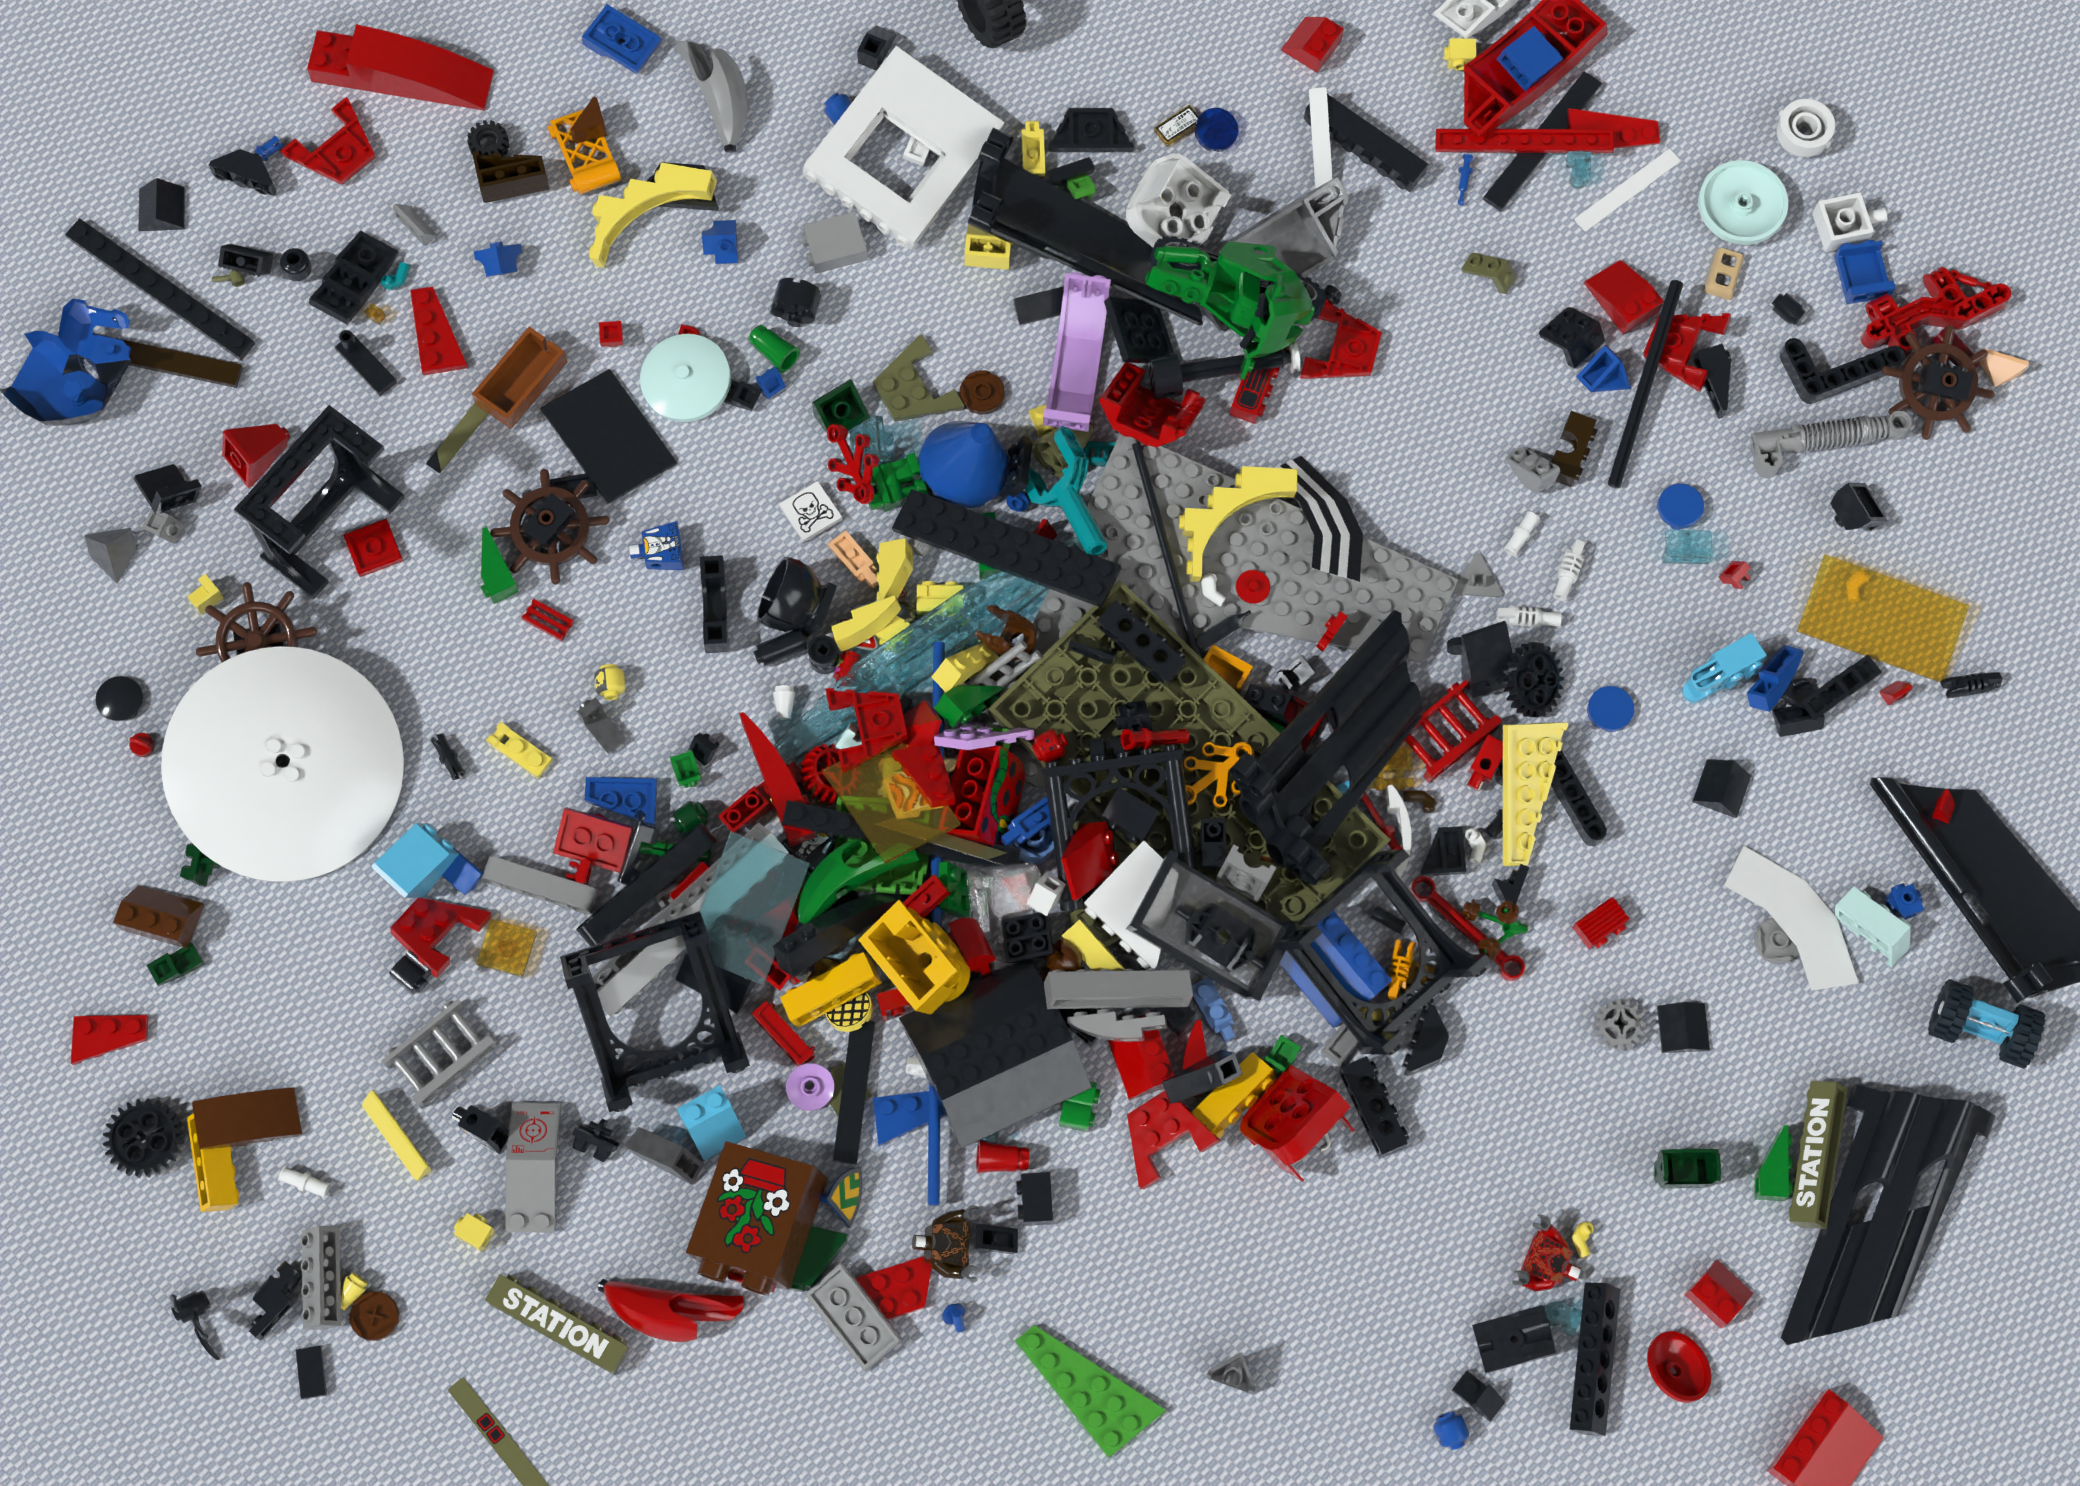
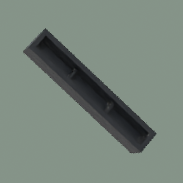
M1327 94L1330 140H1335L1341 144L1344 150L1358 156L1364 164L1371 165L1377 169L1378 173L1383 177L1390 178L1400 189L1411 192L1426 174L1428 163ZM1309 104L1305 109L1303 119L1311 126Z

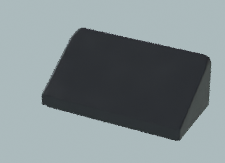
M1087 157L1048 171L1049 183L1058 186L1067 183L1069 179L1084 174L1091 175L1095 170V166L1091 158Z
M1073 634L1068 649L1107 665L1113 664L1117 653L1115 648L1078 634Z
M1790 706L1772 710L1776 729L1780 737L1824 728V715L1814 721L1805 709Z

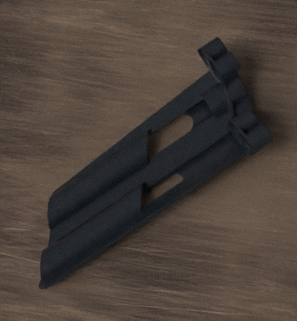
M1393 610L1257 760L1248 752H1245L1230 768V773L1242 795L1239 798L1240 808L1245 817L1251 823L1256 824L1266 840V848L1271 859L1279 867H1287L1291 873L1312 885H1316L1331 868L1319 852L1422 717L1420 691L1417 685L1410 681L1406 662L1410 652L1409 637L1405 626L1402 624V613ZM1333 707L1337 716V728L1313 754L1308 755L1304 753L1302 749L1303 737ZM1341 766H1345L1349 775V789L1321 820L1315 821L1312 818L1311 811L1317 793Z
M1854 1084L1846 1107L1862 1112L1863 1116L1831 1200L1827 1229H1821L1782 1332L1781 1339L1786 1345L1899 1316L1974 1138L1977 1134L1988 1139L1996 1117L1994 1114L1969 1101L1934 1098L1904 1091H1879ZM1946 1160L1930 1205L1909 1210L1921 1175L1933 1164ZM1870 1183H1882L1883 1190L1872 1220L1846 1227L1858 1192Z

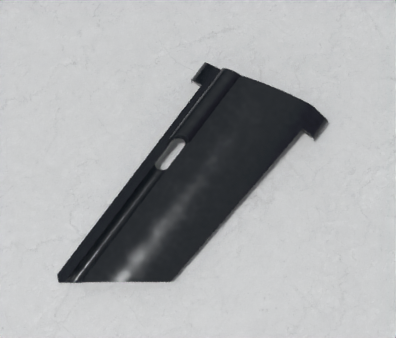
M1871 778L1870 786L2008 976L2009 980L2005 981L2003 985L2016 1003L2025 998H2033L2043 993L2080 982L2079 910L1976 790L1947 789L1953 797L1955 808L1950 822L1944 823L1932 818V814L1939 796L1946 789L1901 784L1893 778ZM1969 892L1973 895L1991 920L1988 925L1983 926L1963 898L1965 893Z

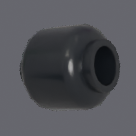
M299 248L288 249L280 258L281 269L289 280L302 281L310 275L312 265L308 255Z

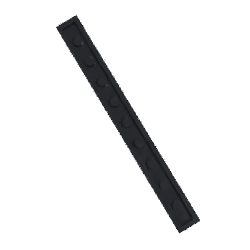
M79 218L65 234L71 242L240 361L255 345L254 340Z
M789 800L786 803L782 821L783 826L850 840L861 838L860 842L889 848L898 844H904L914 848L918 854L1016 874L1021 850L1018 848L999 844L990 846L975 842L1009 853L1006 865H1001L873 824L875 818Z

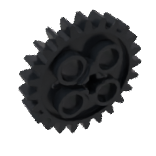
M1528 642L1522 643L1521 647H1516V653H1510L1512 661H1506L1509 669L1503 671L1507 675V678L1503 680L1508 685L1504 689V692H1509L1507 701H1513L1511 708H1517L1516 713L1523 714V717L1538 718L1539 716H1546V712H1552L1551 706H1557L1555 698H1561L1558 690L1564 688L1560 685V681L1564 680V677L1559 675L1563 668H1558L1557 666L1560 659H1554L1556 652H1550L1551 647L1545 646L1544 643Z
M149 1098L146 1099L143 1105L142 1101L137 1099L136 1106L127 1102V1110L119 1107L120 1115H111L114 1123H106V1126L111 1130L110 1132L103 1133V1136L109 1139V1141L103 1143V1146L110 1148L105 1155L113 1157L110 1163L112 1165L118 1164L117 1170L122 1172L126 1169V1175L131 1176L135 1171L137 1178H141L144 1172L148 1178H151L152 1170L160 1175L161 1166L169 1169L168 1160L177 1161L173 1154L182 1152L177 1147V1144L184 1143V1140L178 1138L179 1135L184 1134V1130L177 1128L182 1122L179 1119L174 1120L177 1116L174 1111L168 1113L170 1110L168 1105H164L161 1108V1102L157 1100L152 1106V1100ZM155 1117V1124L152 1127H146L147 1119ZM132 1127L133 1132L131 1136L123 1138V1131L126 1128ZM161 1128H164L162 1132L158 1133ZM143 1134H146V1135H147V1136L145 1137V1140H146V1141H145L144 1143H142V1142L140 1141V1140H142V1135H143ZM163 1138L165 1140L164 1146L160 1149H155V1142ZM130 1144L129 1146H127V1148H123L124 1145ZM136 1149H141L142 1154L140 1158L132 1160V1153Z

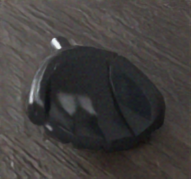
M1808 678L1794 679L1780 699L1784 698L1785 703L1804 709L1800 702L1815 692Z

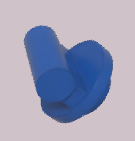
M1022 491L1014 498L1010 495L1006 498L1009 508L1017 512L1026 510L1031 503L1028 494Z
M959 1303L947 1306L942 1314V1320L945 1324H954L956 1332H963L965 1330L963 1321L965 1308Z

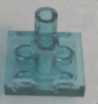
M875 415L850 431L853 456L856 446L855 437L858 434H867L870 438V445L864 448L861 466L862 475L865 468L864 457L866 454H876L879 458L878 465L896 461L894 458L896 457L895 453L886 452V446L892 445L894 437H892L893 433L891 431H884L882 416Z

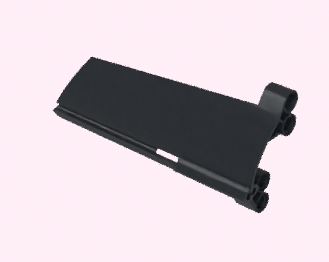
M994 127L992 128L978 156L980 164L975 184L972 211L968 220L969 225L1041 258L1055 260L1091 277L1095 275L1104 276L1106 279H1111L1110 286L1191 323L1203 325L1202 314L1197 305L1186 303L1180 297L1157 291L1146 284V274L1152 269L1151 262H1149L1153 249L1152 246L1135 234L1128 225L1080 199H1075L1073 195L1005 159L1014 137ZM1049 247L1077 261L1072 262L1066 258H1063L1055 253L1046 250L1045 248Z

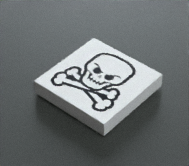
M818 481L779 504L780 509L803 543L842 520V516Z

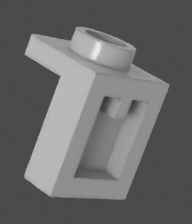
M151 509L142 529L174 544L184 527V523L163 512L155 514Z

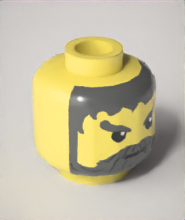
M602 665L595 672L596 693L603 696L605 700L618 699V695L623 694L626 690L624 671L618 668L617 665Z

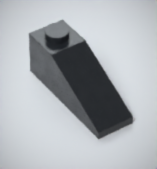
M1723 344L1697 351L1693 362L1696 368L1707 370L1708 375L1704 382V387L1718 419H1721L1728 407L1731 356L1729 351L1724 349Z

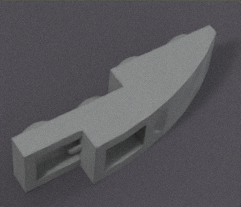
M1111 1009L1097 1010V1014L1090 1015L1087 1012L1073 1013V1017H1067L1071 1027L1088 1035L1112 1041H1145L1144 1031L1167 1029V1019L1165 1015H1160V1012L1147 1013L1146 1017L1136 1018V1015L1123 1016L1122 1020L1119 1021L1118 1015L1115 1011L1111 1012Z

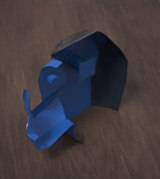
M70 300L63 307L58 336L45 331L24 333L33 348L13 384L8 388L0 389L1 393L21 412L44 425L59 426L85 423L100 415L131 363L129 358L131 348L123 340L93 335V328L95 326L117 329L129 328V319L126 313L117 309L109 311L88 306L85 300Z

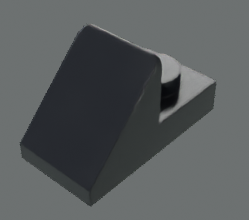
M1520 864L1517 870L1513 869L1508 880L1509 883L1494 879L1492 887L1501 905L1505 901H1511L1513 904L1517 903L1530 867Z
M976 1224V1250L980 1254L989 1252L1018 1253V1229Z
M1467 1370L1451 1390L1489 1422L1492 1421L1505 1403L1490 1384L1486 1386Z

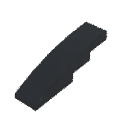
M1867 654L1810 694L1800 704L1815 721L1879 676L1882 671Z

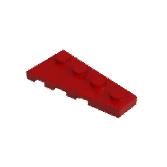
M433 286L410 290L422 374L430 375L468 369Z

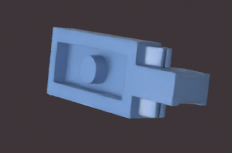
M1206 978L1193 985L1192 998L1210 1030H1213L1215 1034L1220 1032L1226 1043L1235 1039V1034L1231 1028L1234 1025L1232 1016L1211 979Z

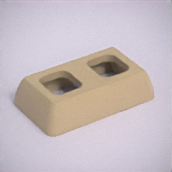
M1717 248L1703 291L1726 300H1732L1743 265L1744 255L1725 248ZM1724 254L1737 259L1734 267L1721 263ZM1717 274L1729 276L1731 278L1729 286L1717 284L1715 282Z

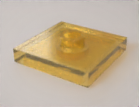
M490 919L476 962L477 966L523 978L537 931Z

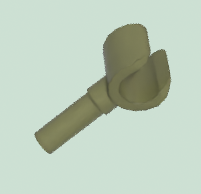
M236 270L231 271L229 275L212 277V282L231 281L235 287L245 284L244 276L240 272H236Z

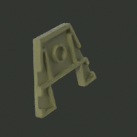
M922 334L873 381L875 390L894 422L921 418L923 415L936 413L939 415L945 414L946 411L956 410L957 412L964 410V404L955 389L933 399L913 366L915 362L932 354V350Z

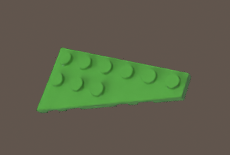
M1035 1325L1015 1340L1016 1344L1108 1458L1166 1411Z

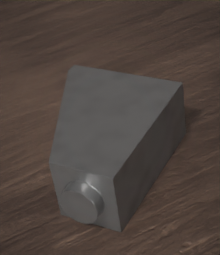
M639 1126L631 1136L627 1149L637 1157L693 1185L704 1165L703 1162L683 1146Z

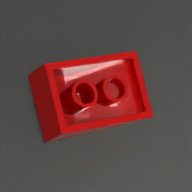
M1622 260L1615 262L1584 282L1585 286L1623 335L1658 314L1664 303L1653 286Z
M1106 821L1079 824L1061 857L1072 900H1078L1108 878L1119 863L1118 852L1114 851L1113 833L1108 829Z

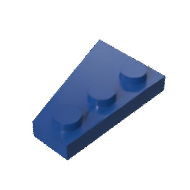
M586 777L584 799L586 803L638 820L637 812L642 810L645 813V820L643 822L655 826L657 779Z
M929 1091L873 1098L878 1147L892 1139L907 1134L909 1131L928 1124ZM941 1109V1117H943L945 1115Z

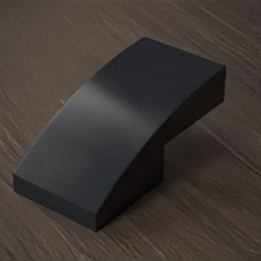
M731 379L730 389L724 402L752 411L762 390L743 381L738 383Z

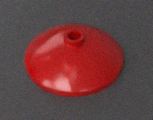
M1676 1331L1663 1332L1651 1341L1647 1351V1362L1650 1374L1656 1385L1667 1396L1679 1402L1692 1403L1704 1397L1711 1385V1369L1708 1359L1699 1345L1690 1337Z

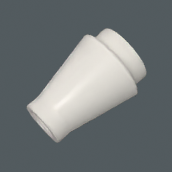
M775 686L773 697L778 720H791L796 695L793 686Z

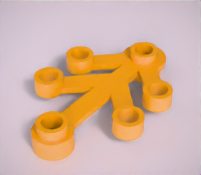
M1207 742L1202 747V754L1205 757L1211 758L1214 755H1221L1229 758L1223 763L1199 760L1193 756L1185 758L1183 767L1186 771L1192 772L1195 769L1211 771L1194 785H1186V793L1191 795L1188 805L1193 804L1197 794L1218 779L1216 795L1212 803L1219 809L1225 807L1227 803L1225 795L1228 770L1240 759L1238 756L1239 751L1248 752V754L1254 757L1252 746L1246 742L1236 743L1233 747L1217 746ZM1205 747H1212L1213 753H1206ZM1192 760L1195 766L1190 768L1186 765V762ZM1233 781L1231 785L1232 792L1234 794H1241L1240 790L1234 788L1236 783ZM1222 797L1224 803L1221 805L1217 804L1216 798Z

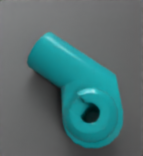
M400 262L395 275H384L381 279V284L384 288L393 290L404 285L410 265Z

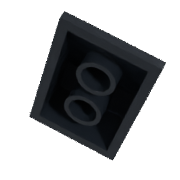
M1506 621L1461 635V678L1463 681L1467 680L1469 682L1467 689L1472 698L1484 696L1492 691L1508 687L1507 683L1503 682L1507 678L1503 671L1509 669L1506 661H1512L1510 657L1512 648Z

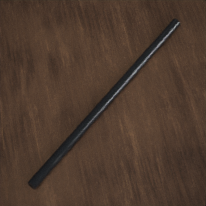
M1141 442L1132 444L1187 644L1200 656Z

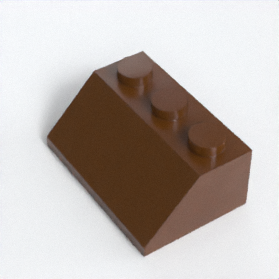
M138 885L121 900L113 923L122 931L188 949L205 904Z

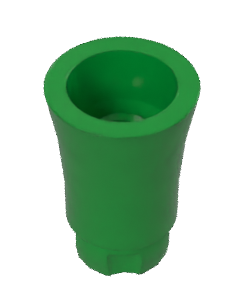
M761 324L751 331L748 341L755 346V349L779 373L788 371L800 355V348L787 342L771 329H767Z

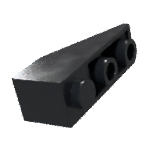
M1219 1050L1162 1081L1170 1104L1225 1085L1243 1074L1235 1053Z

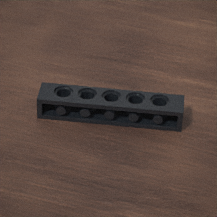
M1585 1282L1569 1428V1430L1583 1435L1606 1436L1621 1289L1608 1283Z

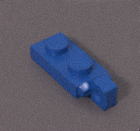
M1047 796L1011 821V824L1007 826L1009 831L1001 836V841L1005 846H1010L1016 841L1019 844L1024 841L1026 842L1051 824Z

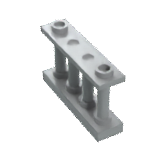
M459 999L444 1005L439 1015L398 1048L393 1047L388 1050L384 1055L385 1058L382 1060L388 1069L395 1065L415 1089V1094L412 1098L420 1108H423L497 1047L489 1035L485 1038L483 1036L480 1037L460 1014L464 1006ZM451 1018L472 1042V1048L466 1053L460 1052L440 1028ZM431 1034L437 1038L452 1056L453 1063L448 1068H442L422 1045L421 1042ZM413 1049L434 1073V1079L428 1084L422 1083L402 1059Z

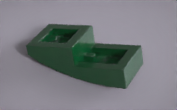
M191 942L188 949L181 948L171 955L166 953L147 964V967L156 984L160 986L196 970L205 963L195 944Z

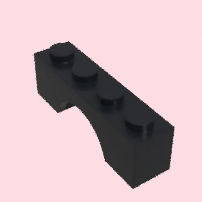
M723 555L700 557L705 653L729 652Z

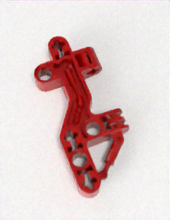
M1941 266L1937 271L1934 270L1930 274L1923 275V283L1932 298L1921 297L1901 308L1897 306L1889 294L1868 302L1865 308L1872 322L1868 324L1863 332L1861 343L1868 349L1877 348L1885 343L1889 347L1898 346L1902 348L1905 357H1907L1912 352V348L1905 338L1908 332H1912L1915 335L1913 329L1921 325L1943 328L1952 325L1957 330L1964 329L2004 308L2011 297V289L2002 283L1993 286L1991 282H1979L1977 278L1961 274L1957 270L1948 271L1945 267ZM1956 282L1973 287L1977 285L1983 287L1984 291L1972 297H1966ZM1945 295L1950 296L1952 300L1947 299ZM1976 304L1981 305L1983 309L1978 308ZM1901 342H1905L1908 347L1903 346Z

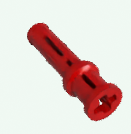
M1141 728L1139 731L1124 729L1121 734V745L1125 750H1132L1135 747L1149 749L1152 745L1187 744L1190 736L1186 729L1151 731L1147 728Z

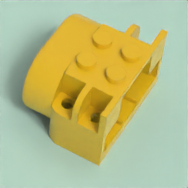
M898 900L858 939L915 1011L933 1014L944 1002L952 1001L959 997L969 983L970 967L967 965L959 947L937 923H931L928 919L922 918L914 909L907 908L901 900Z

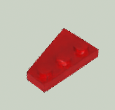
M931 744L892 750L893 759L901 764L903 772L907 777H911L916 784L917 790L931 808L955 804L954 792L939 746Z
M147 1015L74 1016L71 1064L76 1065L81 1063V1061L97 1058L105 1053L117 1049L121 1050L147 1041L149 1017Z

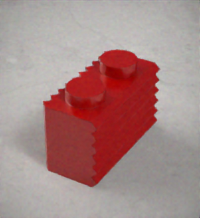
M1611 897L1575 922L1572 928L1589 950L1593 947L1599 949L1609 941L1607 937L1614 933L1617 936L1626 930V924L1630 918L1618 902L1615 901V898Z

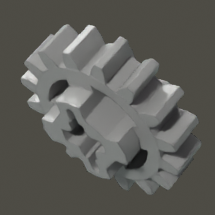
M1620 999L1616 1000L1615 1005L1609 1000L1606 1003V1007L1601 1006L1598 1009L1600 1013L1594 1015V1019L1598 1022H1595L1592 1028L1599 1030L1595 1037L1601 1036L1603 1039L1600 1044L1603 1045L1607 1042L1609 1050L1614 1046H1617L1618 1052H1621L1624 1046L1627 1050H1630L1632 1043L1637 1045L1640 1042L1638 1037H1643L1645 1032L1640 1030L1646 1026L1645 1022H1640L1644 1014L1636 1013L1637 1005L1630 1008V1001L1628 1000L1624 1005L1621 1004ZM1613 1011L1612 1019L1604 1020L1606 1015ZM1617 1021H1619V1024L1621 1026H1624L1622 1029H1619V1026L1615 1025ZM1634 1031L1630 1038L1625 1039L1626 1032Z

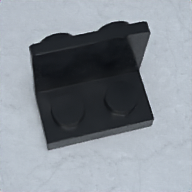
M175 464L134 476L135 483L155 514L196 502L202 488L198 479L185 481Z

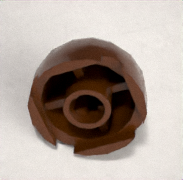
M1067 939L1057 940L1053 945L1054 954L1046 957L1049 960L1047 968L1042 967L1040 977L1044 982L1048 972L1054 970L1075 972L1085 969L1082 966L1081 952Z

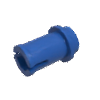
M274 135L263 145H257L253 152L261 156L263 161H268V157L282 149L283 144L282 142L275 144L279 141V138Z

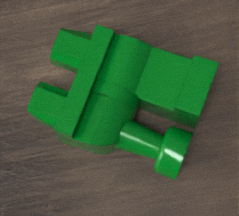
M915 453L906 455L904 459L873 468L871 485L873 488H876L877 493L874 494L873 500L869 503L871 510L883 508L884 512L890 511L891 508H898L903 503V500L907 498L911 489L928 495L925 482H923ZM913 481H914V485H913V486H908V487H903V488H902V486H901V485H903V484L910 483V482H913Z

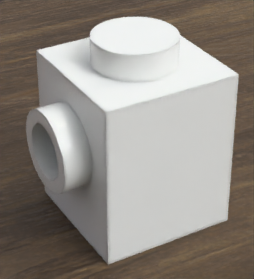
M1046 872L1035 884L1027 904L1047 916L1057 905L1066 884Z

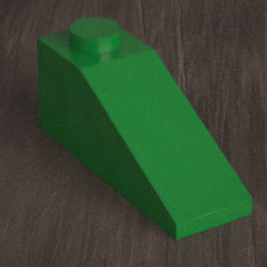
M486 526L482 528L481 578L484 585L480 587L485 598L490 597L493 604L519 591Z

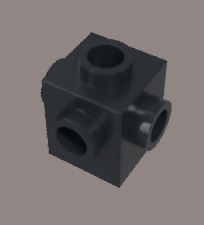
M1145 700L1128 702L1117 706L1118 716H1115L1117 730L1131 729L1132 731H1139L1141 728H1147L1152 731L1150 712Z

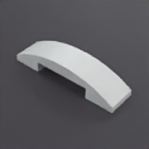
M1388 785L1385 791L1387 814H1397L1399 843L1410 856L1411 826L1408 812L1397 790L1393 785ZM1409 857L1394 869L1400 878L1405 871Z

